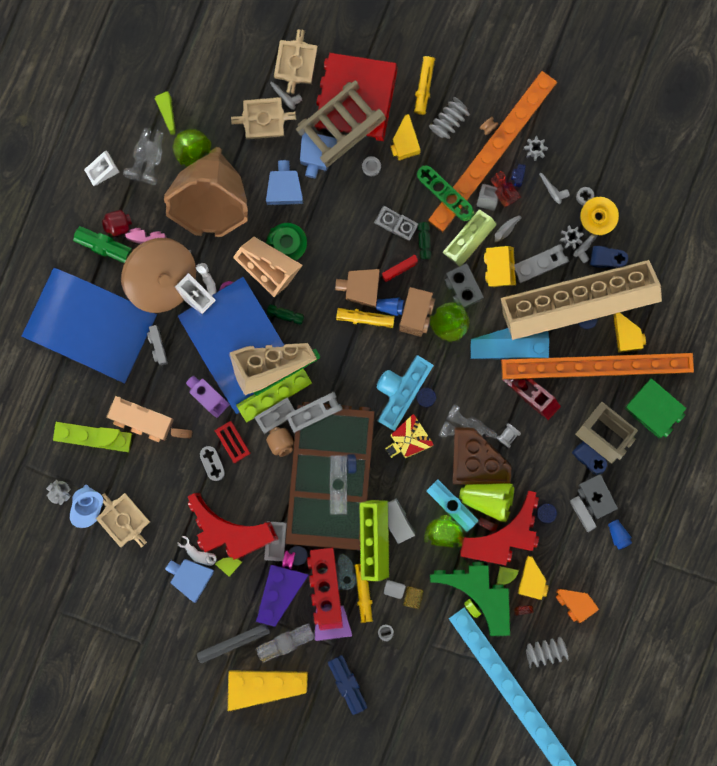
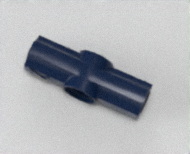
M343 655L328 661L327 663L336 679L335 683L342 697L345 698L352 714L355 715L367 709L368 707L359 690L358 682L354 674L350 672Z

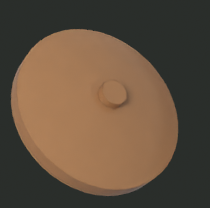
M155 238L140 244L128 256L122 269L121 281L126 297L137 308L150 313H161L175 308L184 301L175 286L188 273L196 279L194 258L186 247L173 239Z

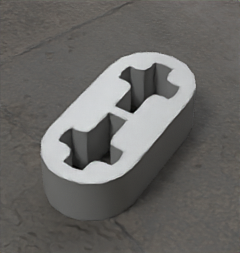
M211 446L202 448L200 458L208 477L213 481L222 480L225 476V470L218 452ZM206 450L214 452L212 463H210L208 458H204ZM214 464L216 469H221L218 478L211 475L213 472L212 465Z
M576 496L571 499L570 503L586 531L590 532L595 529L596 525L580 497Z

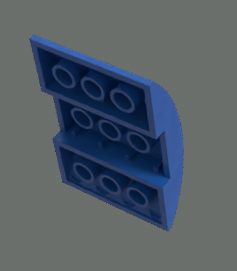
M53 268L22 337L125 384L147 338V333L150 332L149 327L153 325L157 314L143 311L137 308L131 301L64 271Z
M244 277L213 294L212 297L216 301L203 314L191 307L178 315L193 344L236 414L240 412L236 405L254 393L244 395L236 380L230 352L248 346H254V348H266V345L284 347L282 340Z

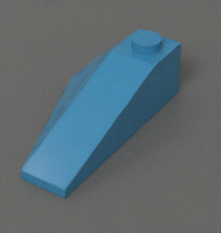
M506 328L471 339L470 359L549 358L548 331L512 340L509 329Z

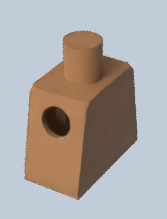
M380 269L349 271L348 280L336 279L335 290L346 291V300L376 308Z

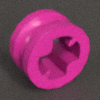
M285 551L282 568L287 566L292 570L295 558L294 552L290 554L288 551Z

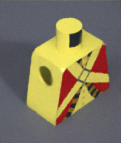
M413 414L391 434L394 443L385 449L391 458L400 452L407 458L431 448L434 444Z

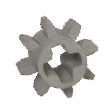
M535 136L533 141L527 139L529 146H524V150H528L526 157L532 156L534 161H536L538 156L544 158L545 155L542 151H547L548 147L543 145L545 139L540 141L537 136ZM533 146H539V150L532 151Z
M569 225L567 232L561 231L564 238H561L560 242L566 244L565 249L568 246H572L573 250H575L576 243L579 245L583 243L579 238L584 234L577 231L578 227L571 229ZM571 234H574L575 236L572 242L569 241V236Z
M55 480L54 483H51L46 488L50 491L47 496L52 503L62 505L64 501L71 497L68 494L71 489L63 481L58 482V480Z

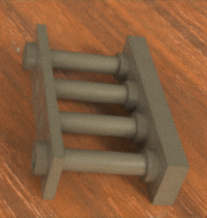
M356 80L352 83H347L338 95L310 118L303 119L298 124V128H296L300 136L306 133L321 150L322 156L320 159L326 167H329L386 120L385 115L380 109L372 111L356 92L360 88ZM350 96L367 115V119L362 123H357L341 104ZM335 108L352 128L347 136L342 135L326 116ZM320 120L337 140V144L332 148L327 147L312 129Z

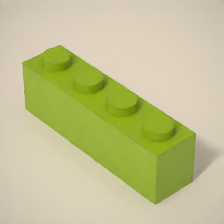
M369 500L360 503L361 580L381 581L389 578L388 501Z

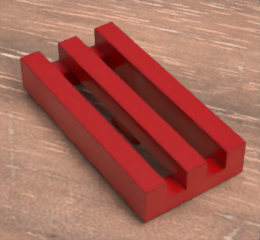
M416 255L383 272L382 277L384 281L387 282L417 265L418 259Z
M232 421L214 430L234 464L251 454ZM230 426L232 431L234 432L236 438L238 439L239 443L245 451L243 454L236 445L227 427ZM222 430H224L225 434L227 435L229 441L231 442L232 446L237 452L238 457L235 458L234 454L232 453L231 449L229 448L228 444L226 443L225 439L220 433Z

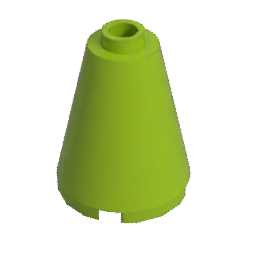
M472 484L461 488L459 499H462V504L497 520L507 522L510 515L508 510L513 504V484Z

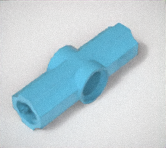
M439 480L426 491L466 532L479 521ZM450 500L456 501L458 504L457 510L450 511L447 508V503Z

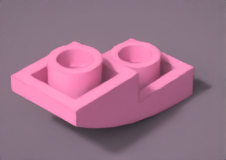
M141 228L129 230L130 233L125 234L129 241L138 244L155 238H167L160 231L150 233V236L147 237L145 230H141Z

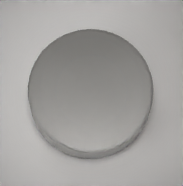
M367 157L362 163V170L367 176H376L381 170V163L376 157Z

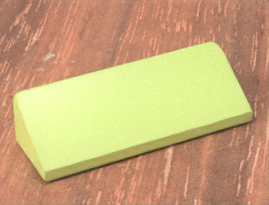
M479 209L443 253L459 267L462 266L495 228L496 222L492 217Z

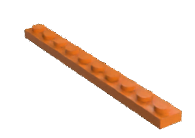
M541 71L453 188L464 199L468 200L557 84V81L545 72ZM450 195L447 198V203H455L457 196ZM441 202L428 219V222L441 232H444L456 215Z
M693 353L501 360L502 379L694 372Z

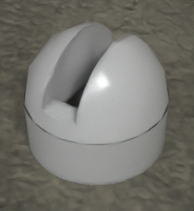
M382 625L378 630L379 638L383 641L391 640L394 635L392 627ZM391 632L390 635H386V636H382V635H381V634H383V633Z

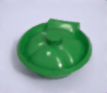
M282 223L271 228L265 243L296 261L306 250L307 238L299 226L293 223Z

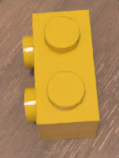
M514 247L486 248L484 261L487 264L488 270L485 274L488 286L516 285Z

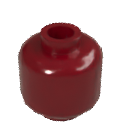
M117 210L105 214L102 225L106 234L116 237L128 233L129 225H132L129 214L125 215L122 210Z

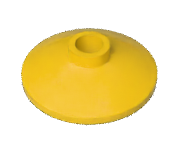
M595 197L584 204L580 218L582 225L588 232L595 235H604L615 228L618 223L619 213L616 205L611 200L605 197ZM596 213L602 215L601 220L595 218Z

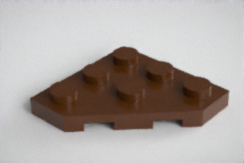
M455 427L453 484H511V464L475 428Z

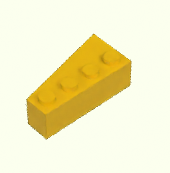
M230 670L228 711L307 693L308 672Z

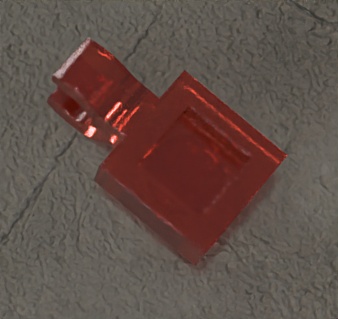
M502 171L490 179L497 188L494 193L504 207L521 198L511 182L506 183V177Z

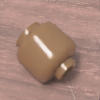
M279 427L270 430L266 441L272 453L280 457L291 453L294 447V440L289 430L286 428L280 429Z

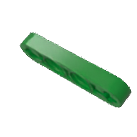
M430 166L419 168L417 171L418 179L460 220L469 221L472 219L474 209L466 199ZM423 173H429L433 180L430 182L427 177L423 176ZM437 183L444 184L443 190L439 192L434 190V186ZM450 195L457 196V200L453 204L447 203V198ZM459 205H461L465 210L468 209L469 213L467 215L465 213L462 214Z

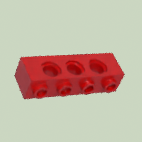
M334 549L310 550L311 557H307L308 568L312 569L313 575L309 576L310 586L315 589V594H311L312 604L317 607V613H314L315 625L319 624L320 630L343 628ZM322 567L328 569L324 574H320L317 571ZM328 586L330 589L327 592H321L320 588ZM326 604L332 606L329 611H323L322 607Z

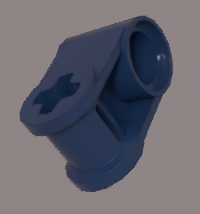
M593 246L590 266L616 269L624 267L628 262V255L623 250L602 246ZM618 255H621V259H624L620 264H617V260H614Z
M584 441L572 451L574 456L593 474L599 475L606 470L607 461ZM594 462H602V469H594Z

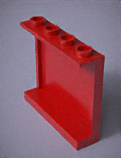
M329 53V57L324 62L325 77L322 76L320 83L322 93L317 98L318 110L338 95L347 83H352L356 80L360 87L356 92L372 111L380 109L386 118L366 136L375 137L378 141H384L398 72L397 64ZM351 96L341 103L357 123H362L367 119V115ZM336 108L326 115L340 132H351V126ZM321 120L315 125L317 131L321 129L328 130Z

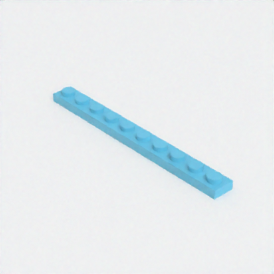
M462 608L448 618L552 766H576L467 610Z

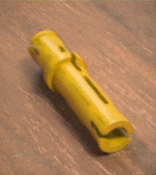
M423 57L418 91L415 92L417 98L414 113L426 114L427 101L431 95L429 89L435 61L433 57Z
M338 308L336 320L353 322V324L364 323L393 328L395 316L362 312L359 309L346 310Z
M361 564L355 565L359 598L357 606L360 607L361 623L373 622L371 604L373 603L370 600L369 584L367 580H361Z

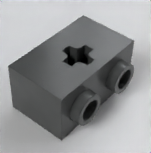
M601 474L578 485L580 489L577 492L582 500H586L588 504L586 509L591 517L594 516L595 519H599L618 509ZM593 493H595L596 495L600 494V498L598 499L599 503L597 501H592V498L594 497Z

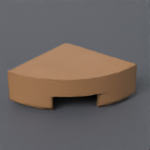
M171 428L172 437L192 438V431Z

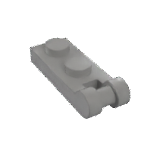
M562 244L515 264V273L520 284L568 263L569 259L567 256L565 257L562 251L564 250ZM556 254L558 260L553 262L551 255Z
M335 392L287 414L286 417L293 432L300 431L343 410L341 404L338 405L335 399L337 398ZM326 402H329L331 406L328 410L323 405Z

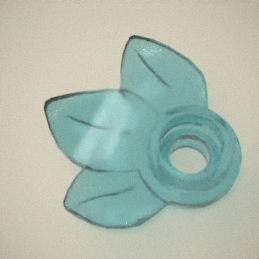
M341 554L336 563L338 588L349 590L356 585L357 579L356 575L352 572V561L346 555ZM322 567L323 572L326 573L328 569ZM345 576L351 578L349 584L344 583L343 579Z

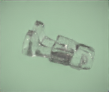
M144 128L132 155L136 161L132 168L124 170L123 175L129 179L140 181L143 163L147 161L141 181L156 185L158 177L155 175L154 170L155 165L159 164L161 160L163 132L157 131L154 141L151 142L149 141L151 129Z
M453 404L446 418L447 420L458 423L465 428H475L482 436L484 434L496 440L498 434L472 416L466 419L460 414V407ZM445 421L438 436L442 438L448 435L454 436L455 426Z

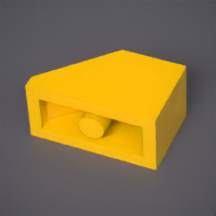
M409 114L405 115L393 138V145H390L393 156H397L398 160L418 155L421 151Z
M620 312L615 313L613 316L618 353L642 350L643 345H646L645 334H642L641 329Z
M527 556L518 594L542 600V596L546 597L548 585H545L546 580L534 559Z

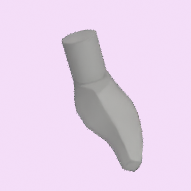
M270 83L289 108L295 109V104L302 101L299 94L291 98L275 83Z
M540 173L550 195L557 203L561 204V199L569 197L567 189L559 192L546 176Z
M516 216L504 223L495 234V242L506 238L512 232L515 224L521 219V216Z
M592 234L575 250L574 257L579 256L583 263L587 262L589 257L585 251L598 235Z

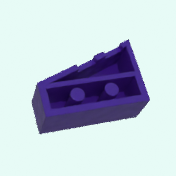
M271 565L256 622L275 627L309 574Z

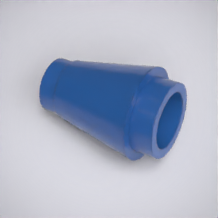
M401 298L378 299L376 304L377 311L395 316L403 315L405 300H401Z
M619 520L608 524L614 546H617L618 550L632 544V537Z

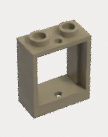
M601 402L575 435L612 464L616 458L620 460L627 452L625 447L629 448L636 440L634 435L638 430ZM597 419L624 439L617 449L591 429Z

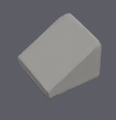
M482 184L477 206L494 211L501 188Z
M388 580L385 585L384 594L401 599L406 586Z

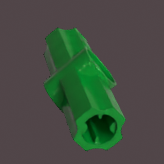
M81 226L78 227L74 234V242L90 248L91 251L101 256H108L122 263H125L132 252V248L114 241L113 238L102 233L97 234Z

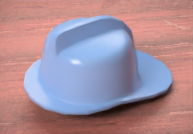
M84 485L83 488L74 493L70 521L75 527L86 528L97 521L96 518L100 515L103 503L102 495L89 488L88 485Z

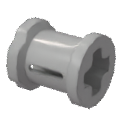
M507 423V428L496 439L507 448H510V444L521 433L511 424Z

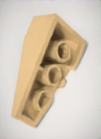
M308 343L285 344L284 347L266 345V348L248 346L230 352L236 380L244 395L261 390L316 360V356Z

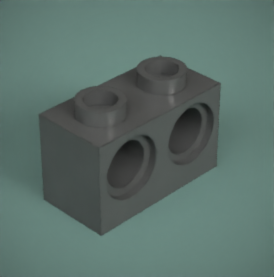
M467 263L446 273L444 281L448 289L453 290L455 294L453 299L457 307L461 306L463 310L483 300L484 296ZM460 274L464 277V281L456 283L453 277ZM469 291L473 297L471 300L466 301L462 298V293Z

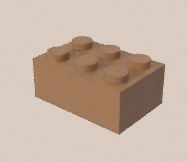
M410 287L400 323V332L422 337V333H427L430 321L427 314H432L435 299L432 298L433 293Z

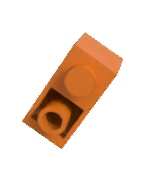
M563 589L556 590L558 594L556 599L562 606L566 605L570 610L567 614L573 622L577 620L578 623H581L599 610L587 593Z

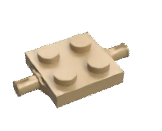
M300 29L297 30L296 40H280L274 78L288 82L286 93L289 94L290 90L291 94H294L296 83L312 84L318 46L303 42L305 31Z
M280 97L244 100L242 116L231 117L232 125H244L246 139L284 136L283 126L285 120H296V113H284Z
M105 493L102 494L104 497L103 504L106 507L96 520L121 548L133 539L142 548L147 542L140 533L150 523L148 518L126 493L114 501H111Z

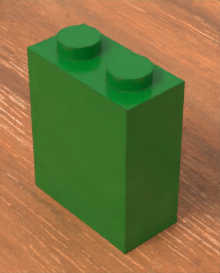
M651 378L624 409L656 437L662 438L664 436L666 438L673 430L671 426L675 422L679 423L686 414L683 412L687 408Z

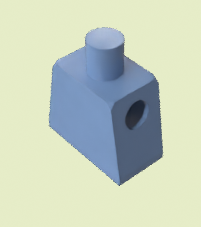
M306 133L302 135L300 163L307 166L305 176L316 178L318 169L327 170L328 167L320 159L322 156L321 150ZM317 134L327 147L332 148L337 144L336 138Z
M287 160L278 161V171L270 172L266 196L267 205L303 204L297 171H290V164Z
M184 559L181 565L171 560L165 569L175 575L171 584L194 603L199 599L215 571L187 559Z

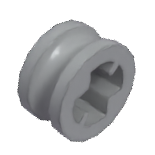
M582 187L576 195V199L581 205L587 202L584 201L583 197H580V194H583L584 191L587 192V195H590L587 201L594 198V192L589 187Z

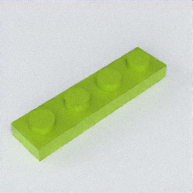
M303 368L260 395L256 396L253 394L236 406L247 423L282 400L309 386L312 382Z
M56 422L53 441L129 452L132 433L120 432L113 443L105 447H98L100 428Z

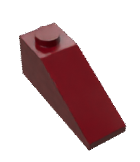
M502 379L547 420L561 407L554 396L532 379Z

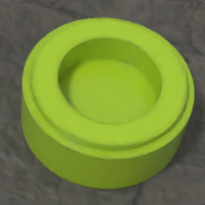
M471 599L465 602V607L474 618L482 614Z

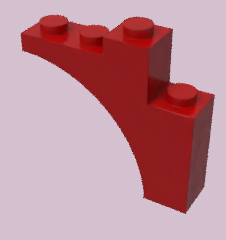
M527 491L525 501L519 513L503 529L484 537H463L460 556L506 565L507 562L511 561L512 551L509 550L510 547L529 551L537 548L539 537L536 536V532L529 531V527H533L535 516H532L533 508H537L539 497H536V492Z
M193 493L187 496L189 508L197 516L196 523L204 531L197 535L199 538L197 542L201 550L205 552H210L226 544L228 556L236 560L279 539L271 522L257 526L234 524L214 513L204 502L200 493Z

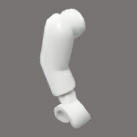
M205 263L196 265V270L202 275L203 281L207 286V292L211 296L217 293L215 282L210 273H207L209 272L208 266Z
M181 536L186 539L187 543L183 546L178 542V546L185 548L194 562L205 565L215 564L216 556L213 553L198 551L189 544V539L186 536Z

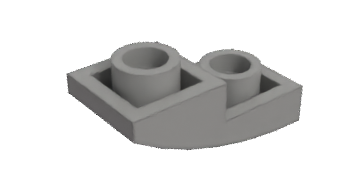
M386 206L381 208L374 221L380 227L410 241L418 226V223L394 212Z
M397 499L388 502V527L399 544L415 536V531L407 520L406 513Z

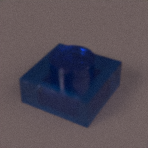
M518 164L517 169L513 168L511 180H514L513 186L521 187L526 165Z

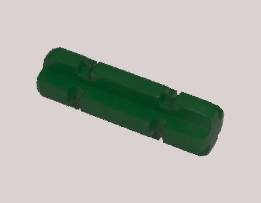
M427 222L418 224V231H420V258L423 260L431 258V251H429L431 248L430 233H428L430 228Z
M274 305L268 306L267 314L270 316H277V318L290 322L294 321V323L299 325L303 323V314H295L293 311L280 307L277 308Z

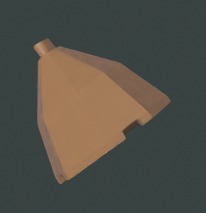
M219 147L214 148L208 155L182 170L164 196L166 216L194 235L202 236L203 232H213L215 237H223L248 221L247 199L241 176L221 154L222 149Z

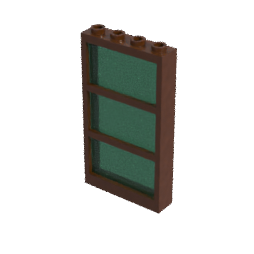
M302 402V405H298L297 409L307 404H310L311 402ZM323 404L326 410L331 408L330 404ZM341 405L343 410L295 432L285 544L361 550L360 503L367 501L375 413L371 411V408L359 407V410H352V406ZM347 454H354L356 456L355 473L348 474Z

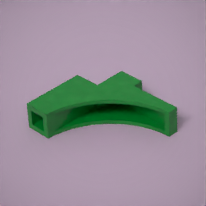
M472 562L473 566H468V574H465V570H453V574H446V570H434V574H430V582L456 587L469 595L477 603L486 618L490 636H510L509 589L504 588V585H492V589H489L488 565H484V562Z

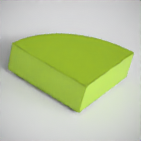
M100 427L98 447H105L113 443L119 436L120 430Z
M228 557L219 560L215 565L230 577L242 561L239 559L233 560V558Z
M500 566L496 585L511 583L517 577L519 570Z

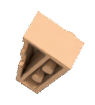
M256 237L243 244L233 257L273 297L289 285L303 266Z
M115 396L107 418L114 420V425L124 428L125 425L132 428L131 432L142 435V432L149 434V439L159 442L160 439L166 440L174 420L121 399L118 396Z

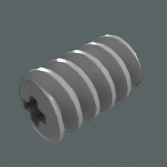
M453 97L454 102L449 101V108H443L444 113L438 114L439 119L433 120L434 125H429L430 129L441 138L450 139L448 131L455 133L453 126L460 127L458 120L465 121L462 115H470L467 107L456 97Z
M558 637L557 643L554 639H550L549 645L546 640H543L542 646L535 642L534 648L530 643L527 644L526 654L530 668L532 662L537 667H539L540 661L546 665L547 659L554 664L555 657H557L559 662H562V656H565L568 661L566 645L561 637Z

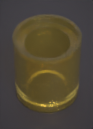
M407 586L403 605L420 609L424 590Z

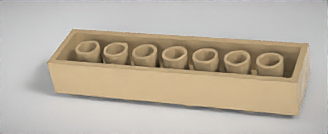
M649 260L501 298L503 315L512 340L662 301L661 286Z

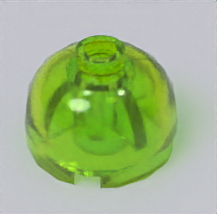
M187 129L181 131L173 142L174 156L182 166L184 164L188 167L203 158L202 155L205 152L209 153L211 141L200 130Z
M454 302L441 305L436 309L437 313L434 317L432 315L430 318V326L433 332L445 341H457L469 329L470 319L462 305H457Z
M441 515L440 519H434L426 527L424 542L427 543L428 540H431V545L441 547H453V544L458 543V547H461L463 545V531L461 526L452 520L451 516Z

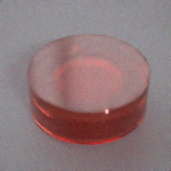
M480 517L478 525L490 531H495L498 526L495 522L484 517Z
M532 605L518 606L514 608L515 615L534 613V608Z

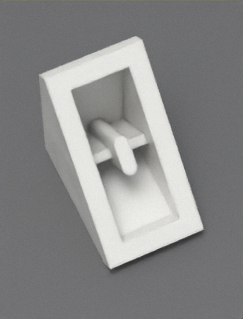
M104 151L85 169V172L93 186L116 175L119 173V170L110 154Z
M189 273L175 286L184 301L201 314L216 301Z

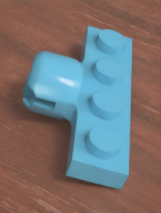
M416 355L403 377L391 370L385 371L377 383V389L389 397V402L377 421L395 431L434 365Z

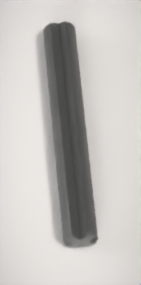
M262 624L198 652L197 658L200 663H204L264 637L270 633L267 624Z

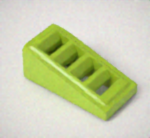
M169 91L155 96V100L170 134L173 135L175 134L171 96Z

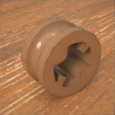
M493 117L480 126V129L485 131V135H488L498 126V123L493 121Z

